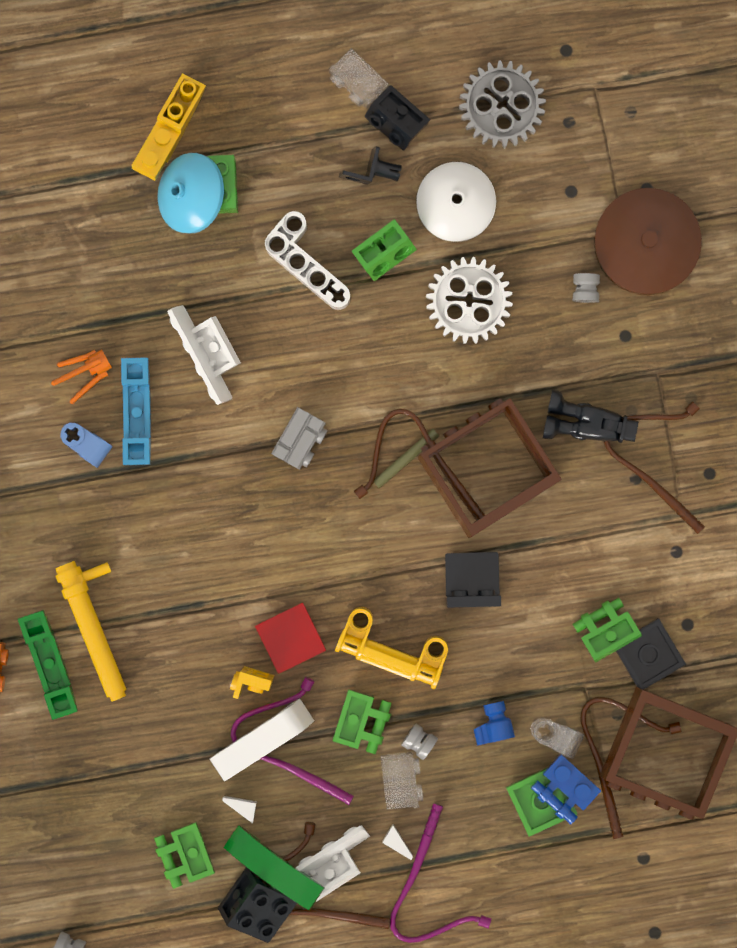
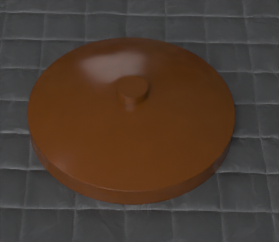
M656 188L635 189L616 198L601 215L594 236L596 258L605 275L618 287L640 295L664 293L682 283L696 266L702 244L700 226L690 207L676 195Z

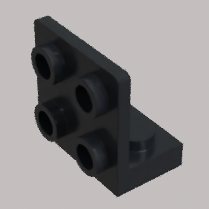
M497 552L445 554L447 608L501 606L499 554Z
M246 867L218 906V910L228 927L269 943L297 903L280 891L265 885L258 875Z

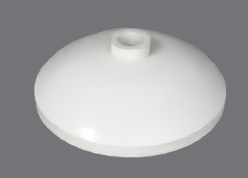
M463 162L445 163L430 171L421 182L417 193V211L423 225L436 237L450 242L467 241L481 234L490 224L496 209L495 190L489 178L477 167ZM459 195L462 198V202L455 204L452 201V197Z

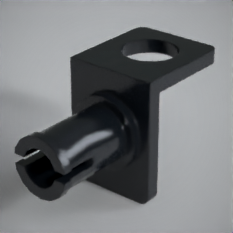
M376 146L371 151L366 176L343 170L339 173V178L368 185L376 175L397 182L402 165L379 160L380 147Z

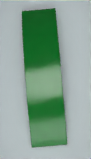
M44 610L18 618L24 640L29 646L45 692L44 698L52 720L78 712L70 679Z
M238 825L223 847L248 869L307 910L312 908L325 887L306 873L300 872L262 844L258 838L240 825Z

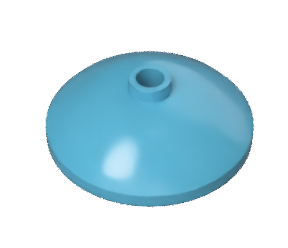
M186 153L174 159L165 169L158 187V206L164 221L172 229L187 234L200 232L215 220L222 206L224 197L223 178L218 166L209 157L198 153Z

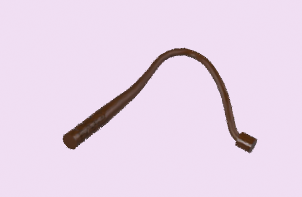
M692 401L685 408L687 411L682 414L628 416L627 419L634 421L679 420L688 417L690 414L693 416L700 408ZM603 441L611 456L643 479L697 534L705 528L682 503L659 483L619 456L613 450L609 441Z
M395 409L384 417L377 434L369 481L365 486L362 484L354 490L359 499L368 494L367 490L374 483L385 426L393 416L405 414L411 417L418 425L426 443L428 444L432 441L423 423L413 412L407 409ZM439 453L434 455L433 457L437 465L477 521L485 516Z
M596 697L586 702L582 708L581 726L598 770L613 839H618L624 836L620 827L616 803L611 788L606 786L607 781L600 776L604 765L586 724V713L591 705L599 702L609 703L624 711L627 710L628 706L611 698ZM643 715L639 718V720L660 732H671V734L682 732L680 722L671 723L669 727H662Z
M305 822V839L294 851L283 858L285 861L291 860L308 844L311 835H314L316 824L314 822ZM293 909L289 914L319 916L389 929L390 918L325 909Z

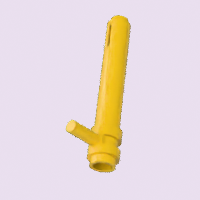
M75 561L55 568L57 572L55 577L58 583L61 582L63 587L61 592L64 599L69 602L107 698L110 697L112 702L125 697L126 686L87 592L89 590L87 581L111 572L108 562L82 572L80 566L77 567Z

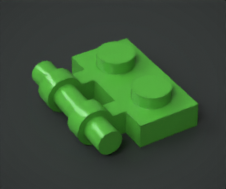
M619 597L611 602L606 601L602 603L601 608L590 614L585 613L581 615V619L572 624L577 633L586 628L590 632L581 639L595 663L642 636L628 611L620 616L615 612L624 607ZM608 616L610 622L597 628L594 623Z
M348 689L332 741L358 749L360 741L363 739L369 741L366 751L376 754L379 744L382 745L384 739L382 733L385 723L390 720L391 713L389 711L392 703L381 700L379 710L371 708L374 697ZM368 716L376 718L372 732L364 731Z
M197 822L171 831L174 840L172 843L167 844L164 834L154 838L157 845L155 849L157 856H161L165 867L164 875L166 880H170L173 889L183 885L179 875L186 873L189 883L215 874ZM176 850L182 862V865L175 866L171 852Z

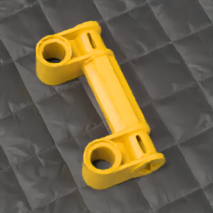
M358 607L351 612L345 629L342 630L335 652L343 651L356 656V660L363 661L411 681L416 679L431 685V688L435 690L448 653V645L444 638L436 635L429 637L423 646L420 657L417 658L367 638L373 623V615L369 609ZM357 613L366 614L369 620L368 624L363 627L357 626L353 620L354 615ZM432 642H440L443 645L444 650L440 655H432L429 652L428 647Z

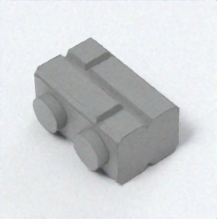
M297 407L271 454L299 470L302 466L307 468L314 456L311 450L315 442L321 444L328 431L324 429L326 423Z

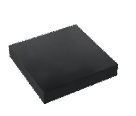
M659 618L639 629L642 634L641 637L616 651L635 685L642 689L651 686L686 665Z

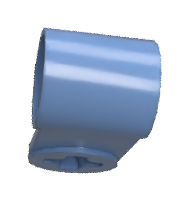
M68 423L61 430L60 437L63 443L96 468L100 466L113 447L77 423ZM77 428L79 430L77 433L80 436L79 440L73 439L69 442L70 436L67 432L69 430L74 431Z

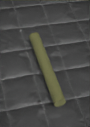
M433 428L428 432L431 440L435 441L439 437ZM424 437L375 478L374 483L379 489L422 452L421 448L427 444Z

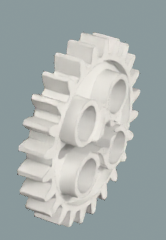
M462 257L459 266L452 260L450 262V270L444 266L441 267L443 276L434 274V278L438 283H429L428 287L434 293L426 294V298L433 300V303L427 305L426 309L435 311L429 318L430 320L438 318L439 321L435 328L438 329L444 326L443 336L445 337L450 332L453 333L454 342L458 336H462L463 344H466L468 337H472L473 342L477 344L478 336L480 335L486 341L488 340V331L494 335L498 333L495 325L505 326V323L500 318H509L510 316L504 310L513 305V303L506 301V298L512 296V292L504 291V288L509 285V281H500L504 274L503 272L496 275L493 273L496 265H492L489 269L485 268V259L480 265H476L475 257L472 258L470 264H467L464 257ZM455 279L461 280L465 285V289L460 293L453 292L450 288L451 281ZM480 282H486L491 287V293L484 296L480 295L477 292L476 286ZM467 294H471L474 300H491L493 304L472 303L471 307H467L464 301H447L445 298L446 296L464 299L467 297ZM451 306H458L462 310V316L458 319H451L447 314V309ZM479 308L485 309L488 312V319L485 322L477 321L474 318L475 310Z

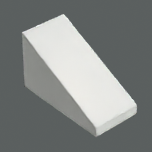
M229 796L223 797V802L253 823L257 801Z
M392 824L382 843L412 860L413 855L394 824Z

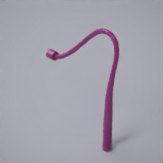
M305 677L300 686L302 690L296 695L261 706L241 715L232 726V741L235 742L237 740V727L246 718L298 700L306 691L311 690L314 680ZM266 755L260 758L291 772L327 794L345 802L347 805H350L354 798L352 794L290 763Z
M435 803L432 805L412 870L390 917V927L394 936L403 942L414 943L427 940L469 921L478 922V926L488 929L492 919L483 915L480 917L467 916L418 937L403 936L396 928V914L419 873L443 806Z

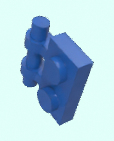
M562 754L543 772V775L550 782L544 786L537 780L531 786V789L538 795L537 798L542 803L546 802L556 811L555 815L560 819L564 818L570 825L578 817L571 811V808L576 804L584 811L601 792L594 783ZM557 787L568 796L563 803L552 794Z

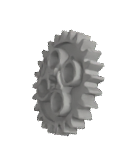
M501 60L498 61L497 68H493L489 62L486 72L480 67L477 69L479 77L472 74L469 76L472 85L464 83L463 88L468 93L460 94V99L466 101V103L459 105V110L467 111V113L461 116V120L470 121L466 126V130L474 128L473 138L475 139L482 135V144H485L490 139L492 140L493 148L496 147L498 141H501L503 148H506L508 141L511 140L512 144L517 146L518 137L526 142L528 139L526 132L535 134L536 130L532 124L541 125L542 121L536 116L545 114V110L539 108V106L544 105L546 99L538 98L544 92V89H535L539 79L530 81L529 78L532 71L530 70L525 74L521 73L523 65L518 66L515 70L513 69L512 61L508 63L507 68H503ZM498 80H503L508 84V89L500 92L495 89L494 83ZM484 89H489L493 96L496 97V99L493 98L491 95L486 94L484 92ZM519 97L524 98L528 102V107L518 109L514 105V100ZM480 100H486L490 103L491 108L486 112L478 110L476 103ZM506 100L508 102L507 109L505 107L497 108L498 101L503 102ZM509 110L518 115L521 120L517 121ZM505 117L509 119L511 126L508 129H501L497 126V119Z

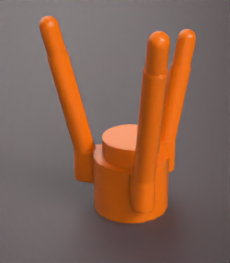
M102 349L98 352L93 350L87 354L57 363L58 367H63L85 361V365L51 382L53 386L87 370L90 371L91 375L97 373L88 384L70 399L71 404H74L101 379L109 376L106 371L112 367Z

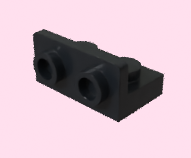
M392 85L371 104L365 114V118L373 127L378 128L394 145L403 151L431 120Z

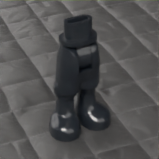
M552 389L548 414L574 417L578 419V422H569L547 415L543 439H553L558 434H568L580 441L588 439L618 441L619 443H622L623 440L635 442L639 421L629 420L626 415L622 417L618 413L592 406L590 403L573 404L564 400L561 391Z

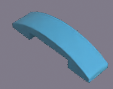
M121 358L124 438H122L123 465H150L151 398L148 358Z

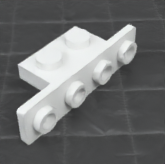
M183 305L169 309L167 312L170 316V322L178 331L183 341L184 349L191 355L197 373L207 385L209 396L215 400L217 405L231 400L233 397L221 375L241 362L217 317H211L195 327Z
M362 825L348 829L342 838L325 844L319 853L314 856L305 857L299 862V866L296 867L300 872L306 873L325 887L316 902L361 873L348 851L370 837Z

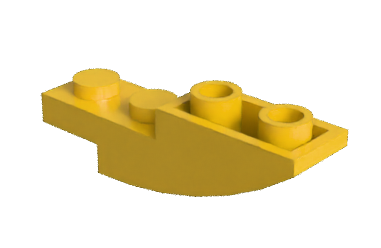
M182 73L157 116L156 124L132 164L133 170L156 181L162 168L170 160L183 136L206 85Z

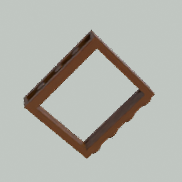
M500 398L487 406L490 411L482 416L479 412L475 413L465 420L468 425L460 430L457 426L443 434L445 439L438 444L432 440L421 448L423 453L417 457L468 538L473 537L562 480L511 398L504 402ZM504 412L544 478L471 524L430 458Z
M636 686L600 776L607 781L606 786L621 791V788L624 787L631 790L630 795L645 801L646 797L654 799V805L669 811L670 807L679 809L678 814L685 818L694 820L696 816L704 819L737 738V727ZM645 703L723 734L695 806L616 775Z

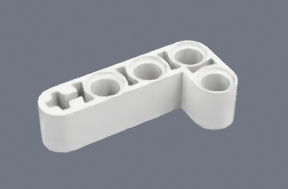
M296 211L287 213L265 240L267 253L335 310L346 308L350 303L349 289L296 244L307 230L305 217ZM291 219H299L302 222V227L298 231H291L287 228V224ZM274 239H281L285 242L284 248L279 252H274L270 248V244ZM295 256H301L305 259V264L300 269H294L290 265L291 259ZM315 273L323 274L326 278L324 284L314 286L310 282L312 275ZM330 282L334 283L331 288L336 293L344 292L343 302L339 300L336 303L333 302L334 296L327 290Z
M299 698L278 714L212 756L210 761L222 779L226 781L301 733L315 720Z

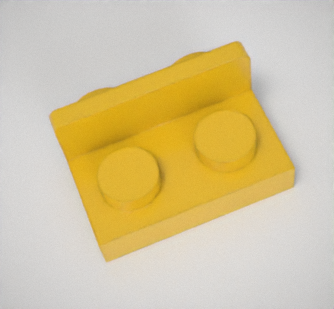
M244 666L240 672L236 671V674H234L230 690H234L233 698L238 699L240 697L244 684L248 685V690L263 694L264 690L269 691L275 675Z

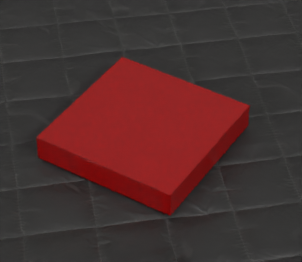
M303 602L255 625L278 674L326 651Z

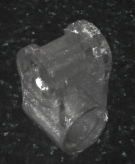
M538 718L531 725V734L539 743L571 759H574L585 735L547 718ZM547 724V728L550 730V733L548 735L543 734V736L541 737V733L538 732V729L540 727L545 728Z

